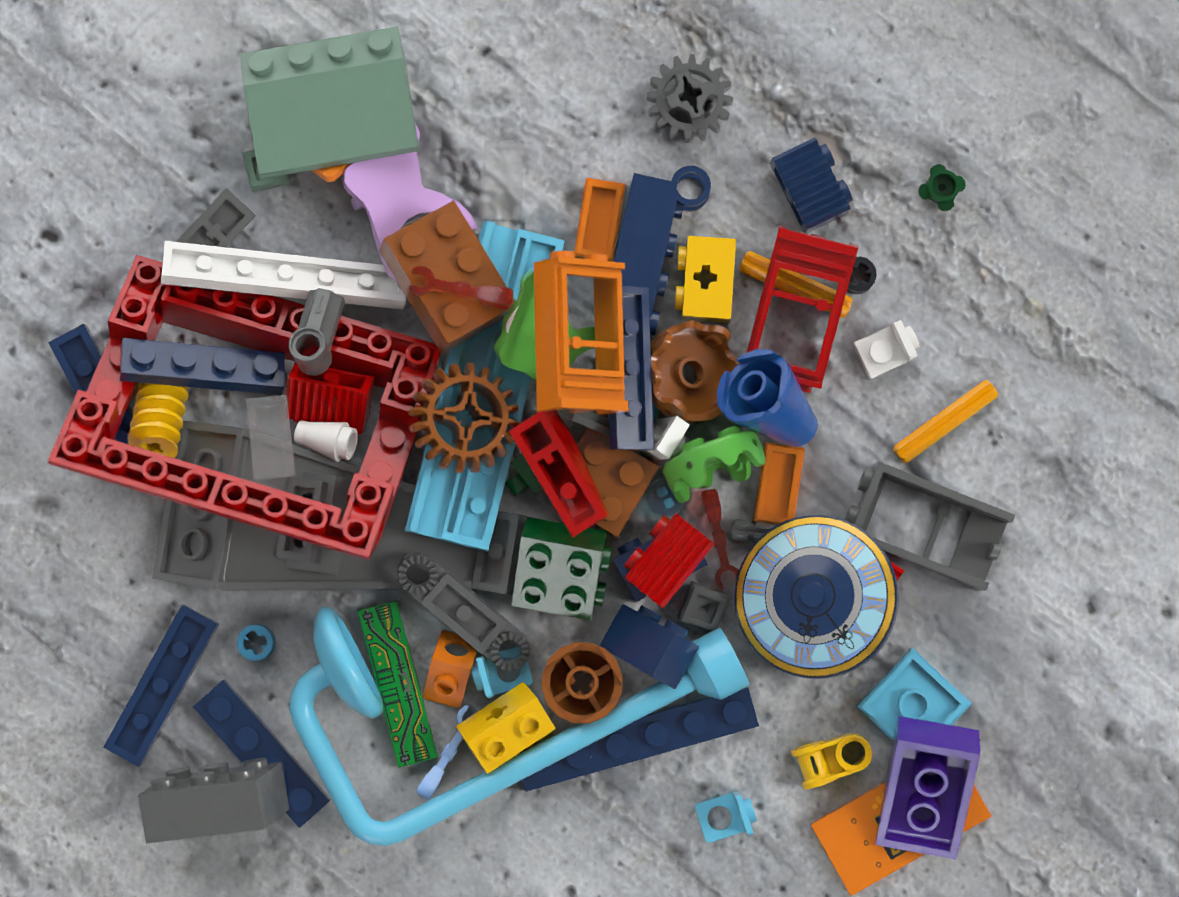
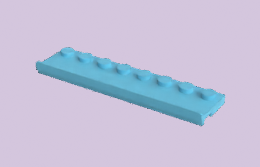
M483 221L478 239L515 301L519 294L522 276L528 271H534L533 262L549 259L550 252L563 251L565 240L522 229L515 230L495 225V222ZM502 320L452 348L445 372L449 377V366L454 363L458 364L462 375L465 365L468 363L474 364L475 376H478V373L484 367L489 368L490 374L487 381L491 383L492 380L500 376L503 378V382L497 389L501 393L507 389L513 391V395L506 399L505 402L507 405L517 404L519 410L509 414L508 418L516 419L520 422L531 377L524 372L506 367L497 357L493 347L501 336ZM461 386L444 390L438 397L436 408L454 407L457 396L460 395ZM474 390L479 408L492 413L494 416L492 407L481 393ZM467 410L454 415L458 422L462 421L460 423L462 427L475 421L472 420L471 415L467 416L469 413ZM434 421L440 437L447 444L455 448V444L452 443L453 438L450 429ZM494 428L475 429L472 440L468 442L467 451L478 450L485 446L491 438ZM500 442L506 448L507 455L499 458L492 453L495 465L487 468L480 460V471L471 473L466 461L465 468L460 474L454 472V460H451L446 469H440L438 467L442 457L440 454H437L436 457L428 461L425 455L432 448L427 443L405 532L488 552L515 442L511 445Z

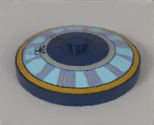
M806 515L774 526L752 545L743 559L737 574L734 592L735 611L744 637L764 661L778 670L793 676L806 679H829L848 674L860 668L880 651L888 640L896 621L899 606V588L894 568L888 556L876 540L867 532L840 518L825 515Z

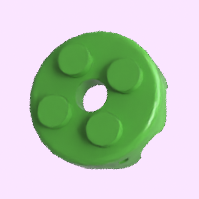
M735 425L717 433V439L705 443L703 438H698L680 446L681 451L672 457V460L667 462L662 469L666 482L677 501L682 504L690 499L689 487L695 489L710 487L713 474L719 468L726 469L731 477L738 482L748 480L751 475L750 463L756 467L766 463L763 448L756 432L752 430L742 431L740 425Z

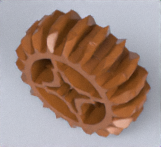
M457 363L449 366V377L441 368L437 369L434 372L436 383L428 378L421 382L423 389L428 394L416 392L412 397L415 402L422 405V407H412L409 409L410 416L420 418L421 422H416L409 427L410 432L422 431L424 437L415 442L416 447L420 448L428 443L432 449L426 453L425 458L430 461L437 454H440L442 457L438 467L442 470L449 466L451 460H454L453 469L456 474L463 472L466 461L471 473L480 471V460L487 468L495 465L492 453L499 458L507 455L506 448L500 442L509 445L515 442L506 429L511 430L520 424L516 419L508 418L509 414L519 410L517 404L507 405L505 402L506 399L513 395V391L507 389L501 393L497 389L503 382V378L500 376L492 380L491 383L487 381L490 374V369L487 367L481 369L478 376H475V366L473 363L465 365L463 375ZM461 386V392L457 396L454 407L434 408L437 398L444 390ZM474 390L481 393L492 407L494 416L492 413L479 408ZM463 410H467L469 412L467 416L471 415L472 420H475L465 427H462L460 425L462 421L458 422L456 416H454ZM434 421L450 429L453 438L452 443L455 444V448L447 444L440 437ZM494 428L491 438L485 446L478 450L467 451L468 442L472 440L475 429Z

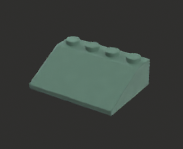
M398 26L240 54L243 87L260 179L419 151L406 58Z

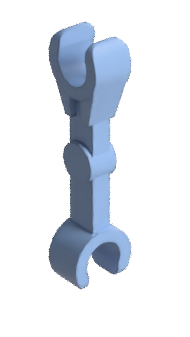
M469 705L459 710L457 714L458 724L463 722V714L468 710ZM457 731L451 743H448L444 748L438 764L432 767L417 788V794L421 797L430 799L441 783L445 772L443 770L447 763H450L458 751L457 747L463 739L459 731Z

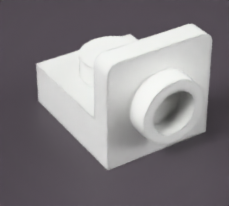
M901 320L853 343L869 380L914 360L918 356L915 349L920 347L911 326L904 327Z
M678 416L658 419L653 426L654 449L638 451V453L659 466L660 469H663L664 465L681 451L680 446L690 442L684 436L689 424Z

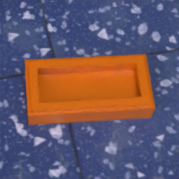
M586 178L574 248L575 258L583 259L584 255L605 254L608 255V261L613 262L625 191L624 183Z
M765 442L763 452L766 463L761 465L753 522L778 525L795 518L805 448Z

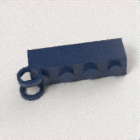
M684 166L675 172L671 181L637 173L633 174L614 262L625 263V269L621 270L622 286L649 287L650 335L653 336L656 334L660 312L653 311L656 295L664 297L669 273L661 272L665 257L673 258L678 236L677 234L670 233L673 218L681 219L683 211L694 212L701 209L706 204L711 190V181L708 174L697 166ZM694 179L701 184L703 193L696 199H686L679 194L677 185L682 180Z

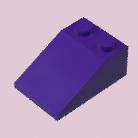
M898 716L875 845L957 859L981 755L979 730Z

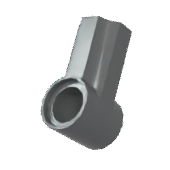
M317 288L309 291L298 330L292 334L289 340V349L298 368L307 375L322 374L332 363L330 350L345 299L331 290ZM308 347H320L314 355L302 356L304 350Z

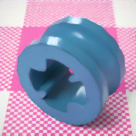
M260 624L249 625L244 628L237 639V647L240 654L252 661L264 660L269 657L276 645L273 632L268 627ZM253 631L258 636H265L267 639V645L261 646L265 650L260 654H257L255 649H248L246 646V640L252 639L248 635Z

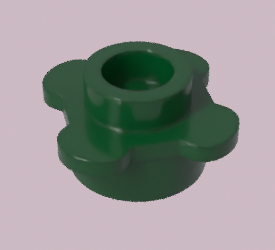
M936 164L931 167L930 177L927 182L920 185L918 194L921 199H929L936 203L939 210L949 211L954 207V199L958 192H962L965 189L966 182L962 176H956L953 172L946 170L944 165ZM940 184L945 185V191H940L938 186Z

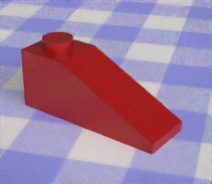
M557 410L538 412L509 431L572 537H575L608 516V512L578 445Z

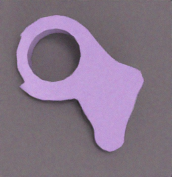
M416 126L417 138L419 141L420 132ZM417 152L355 162L344 171L342 176L343 188L353 197L351 199L353 210L366 209L378 252L384 238L400 230L405 223L412 219L422 218L453 201V199L442 193L423 187ZM455 201L473 231L478 229L471 214L459 202ZM379 253L387 274L395 282H397L389 267L387 266L386 262L384 261L383 257Z

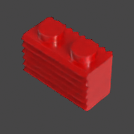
M295 362L288 376L284 418L286 420L292 419L297 424L301 420L307 422H347L349 427L357 429L358 435L363 434L370 416L375 377L334 368H328L319 375H307L298 368Z
M677 513L671 520L663 515L649 533L655 540L645 552L638 547L623 565L629 570L624 578L661 608L665 607L714 545L711 540Z

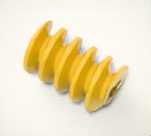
M138 383L139 389L135 396L136 403L133 407V417L130 421L131 429L127 437L128 444L175 458L178 454L176 444L181 439L179 432L183 427V419L181 417L186 412L184 404L188 400L187 390L189 387Z

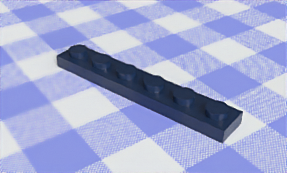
M745 687L722 700L708 697L648 714L522 779L525 792L759 727L749 688Z

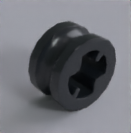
M861 256L856 257L853 270L857 269L858 266L864 267L867 270L864 276L868 275V282L860 281L857 285L849 282L847 292L852 294L867 292L875 283L877 277L874 264L869 259Z

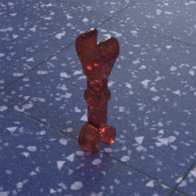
M416 266L412 269V274L423 275L428 280V284L424 287L409 285V291L415 296H425L433 289L452 293V295L460 298H476L479 302L501 310H508L512 304L514 292L510 288L501 286H481L479 288L471 286L466 282H450L436 279L433 272L425 266Z
M709 489L701 492V498L705 514L709 523L712 524V538L714 546L717 548L721 565L715 572L714 580L716 585L723 590L721 574L727 570L732 571L735 574L736 582L739 570L729 565L725 547L727 545L726 537L720 524L722 518L718 491L716 489Z

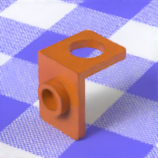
M446 630L441 631L431 659L422 695L424 699L455 708H460L477 653V650L458 634ZM459 644L467 650V654L454 656L447 652L445 646Z

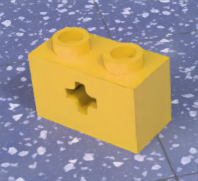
M688 236L686 246L678 247L677 270L685 271L684 285L676 286L674 310H682V321L693 320L696 322L729 324L732 310L736 239ZM701 270L708 271L709 278L715 279V282H710L708 289H701L700 281L694 280V278L700 276Z
M524 682L456 726L471 752L487 774L556 729L537 697Z

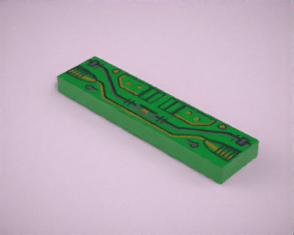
M398 601L357 611L377 688L382 699L383 711L398 768L439 757Z

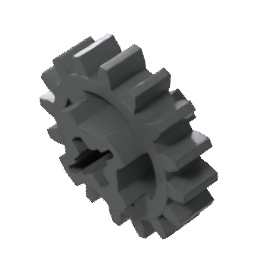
M690 54L688 63L682 64L681 59L675 56L672 69L662 64L659 68L662 78L651 77L650 85L657 89V91L647 92L646 100L656 103V105L649 108V117L660 116L656 128L661 130L668 126L670 128L669 138L672 140L679 132L684 134L685 143H689L692 134L696 133L701 141H705L706 129L709 128L717 134L720 131L717 119L727 121L730 113L722 107L733 104V97L724 95V92H727L732 84L731 81L720 82L719 79L723 74V68L719 67L711 71L709 69V58H706L700 65L696 64L695 55ZM691 74L701 76L707 82L702 83L692 78ZM674 79L676 86L674 93L667 95L663 99L666 86ZM684 85L692 97L698 96L695 112L693 106H690L688 101H682ZM716 99L715 109L705 119L703 110L705 105ZM677 114L688 119L689 124L677 121L672 116Z

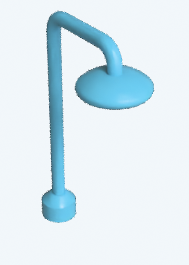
M321 607L316 613L313 639L320 664L312 667L298 679L291 692L289 711L293 725L345 825L355 837L368 844L388 846L402 842L695 690L700 694L722 700L750 684L732 646L719 627L692 641L699 648L676 690L659 681L618 702L616 707L604 718L589 724L578 723L512 757L490 773L483 772L385 822L376 821L366 812L314 710V701L318 693L332 685L340 699L357 713L368 718L379 717L383 711L382 699L372 674L351 633L333 608Z

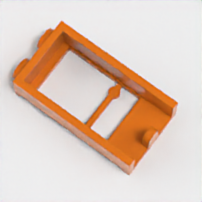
M573 251L550 252L549 259L533 262L537 412L570 409V413L597 411V415H606L629 411L628 401L624 400L621 270L625 269V263L608 261V255L589 254L584 255L583 259L575 258V252ZM567 276L593 278L595 341L581 340L578 336L569 339ZM569 347L571 349H579L580 347L595 348L596 370L569 368Z

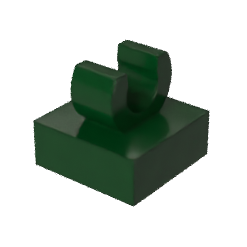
M522 453L510 462L518 473L505 484L514 496L519 492H523L528 487H530L534 494L544 490Z

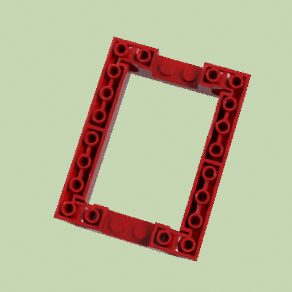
M136 254L108 319L109 340L87 391L78 390L48 458V464L369 560L381 540L418 432H410L409 427L416 422H421L420 418L410 416L409 409L412 407H422V405L415 402L412 397L416 392L428 394L421 385L424 379L428 378L435 381L434 372L438 369L441 353L434 343L344 316L340 317L330 350L332 363L329 368L375 377L374 386L385 389L380 401L379 419L359 474L354 473L347 492L346 509L341 521V508L114 440L137 386V382L120 381V357L123 338L155 341L164 322L250 349L285 353V359L295 362L289 349V340L292 334L298 330L305 307L304 304L271 295L161 284L163 262ZM308 347L304 350L302 356H312L320 347Z

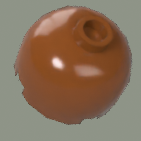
M574 642L561 647L548 659L542 673L541 689L547 705L557 716L572 723L589 724L604 718L616 707L622 694L623 676L618 662L606 649L593 643Z

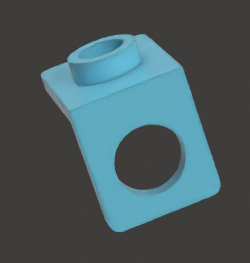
M521 646L498 653L504 659H514L520 654ZM485 656L476 658L478 666L472 668L477 691L484 690L486 698L510 691L522 682L527 686L533 683L528 661L521 667L518 679L513 682L503 681L498 676V666Z
M738 790L695 805L706 842H714L742 832H746L747 836L753 834L750 823L756 822L757 818L750 798L743 800ZM716 806L727 808L731 814L730 824L722 830L712 828L707 820L709 811Z

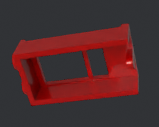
M779 225L746 353L759 348L772 295L813 305L820 311L831 310L816 369L813 370L789 364L802 391L811 393L812 387L822 388L859 247L857 244L849 243L848 245L828 240L824 236L808 235L789 230L786 226ZM779 268L837 282L838 286L833 304L828 303L824 298L815 300L774 289Z

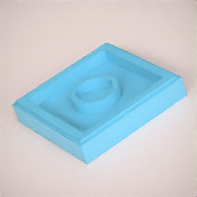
M910 648L856 707L893 741L898 716L952 725L972 703L916 650Z

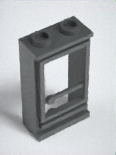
M879 461L873 465L872 469L866 467L857 487V490L863 492L858 507L850 506L845 520L866 532L886 479L941 500L943 504L937 509L938 517L923 556L876 538L873 539L876 540L888 555L979 591H987L989 583L985 582L992 562L996 561L1000 555L1002 545L999 543L1006 525L1013 522L1015 514ZM951 504L969 511L950 564L947 567L929 560V556L942 522L949 515L948 507Z

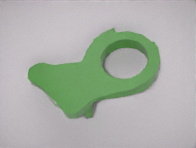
M528 271L520 280L517 300L503 318L501 336L495 342L493 349L503 365L526 373L536 383L534 271ZM568 320L569 339L578 336L581 340L595 341V326L575 330L571 327ZM569 347V368L579 355L594 348L580 347L579 349H571Z

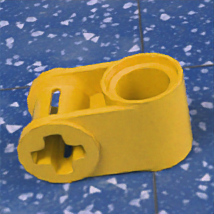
M845 733L827 740L815 741L790 751L792 757H797L804 778V782L801 784L803 790L819 787L833 782L840 777L859 772L869 765L872 758V749L868 741L856 733ZM851 741L859 742L864 749L863 757L855 763L846 762L841 754L844 745ZM811 756L814 757L818 769L817 773L814 772L810 760Z

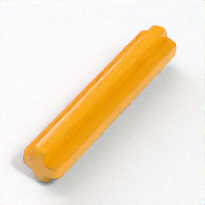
M747 251L739 270L765 282L770 260L752 251ZM779 268L775 288L815 300L824 298L828 303L833 304L836 290L798 272ZM847 295L845 296L840 318H844L848 314L853 299Z
M988 380L982 381L895 444L893 447L894 453L903 463L911 461L998 397L997 390Z

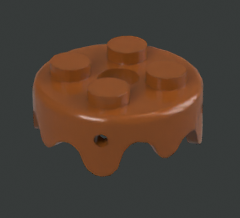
M690 320L667 328L650 343L652 402L667 417L678 416L688 424H698L712 420L723 413L717 404V389L725 371L728 370L731 373L739 364L736 361L738 358L732 354L728 347V341L731 338V333L728 329L718 325H706ZM685 363L691 365L695 370L696 380L694 384L688 383L683 377L682 369Z

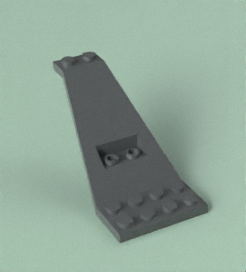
M183 420V427L179 431L181 439L176 444L178 454L175 459L308 499L313 496L315 501L341 508V521L346 509L347 492L354 473L359 474L361 469L360 466L343 460L337 462L316 451L240 427ZM401 480L381 540L370 559L365 560L309 542H305L303 547L302 540L165 499L152 579L225 591L404 590L399 584L397 569L401 559L412 552H424L434 558L471 590L513 595L520 540L527 516L498 511L488 552L405 532L416 485ZM417 562L411 564L406 571L407 578L413 583L424 582L430 574L429 568L425 564Z

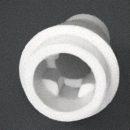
M301 420L298 422L294 433L295 444L303 445L337 462H340L342 459L350 460L352 458L358 440L357 429L349 427L347 422H307Z

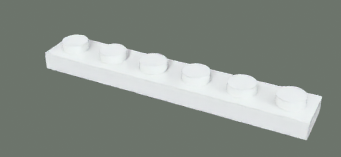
M165 241L161 284L307 299L310 290L322 288L343 296L346 304L402 310L405 306L406 295L400 285L387 274L384 265Z

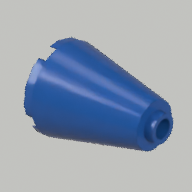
M756 349L741 355L736 359L739 364L730 373L726 370L721 377L717 389V404L720 410L731 422L788 446L801 447L807 444L816 434L818 421L788 362L770 349Z

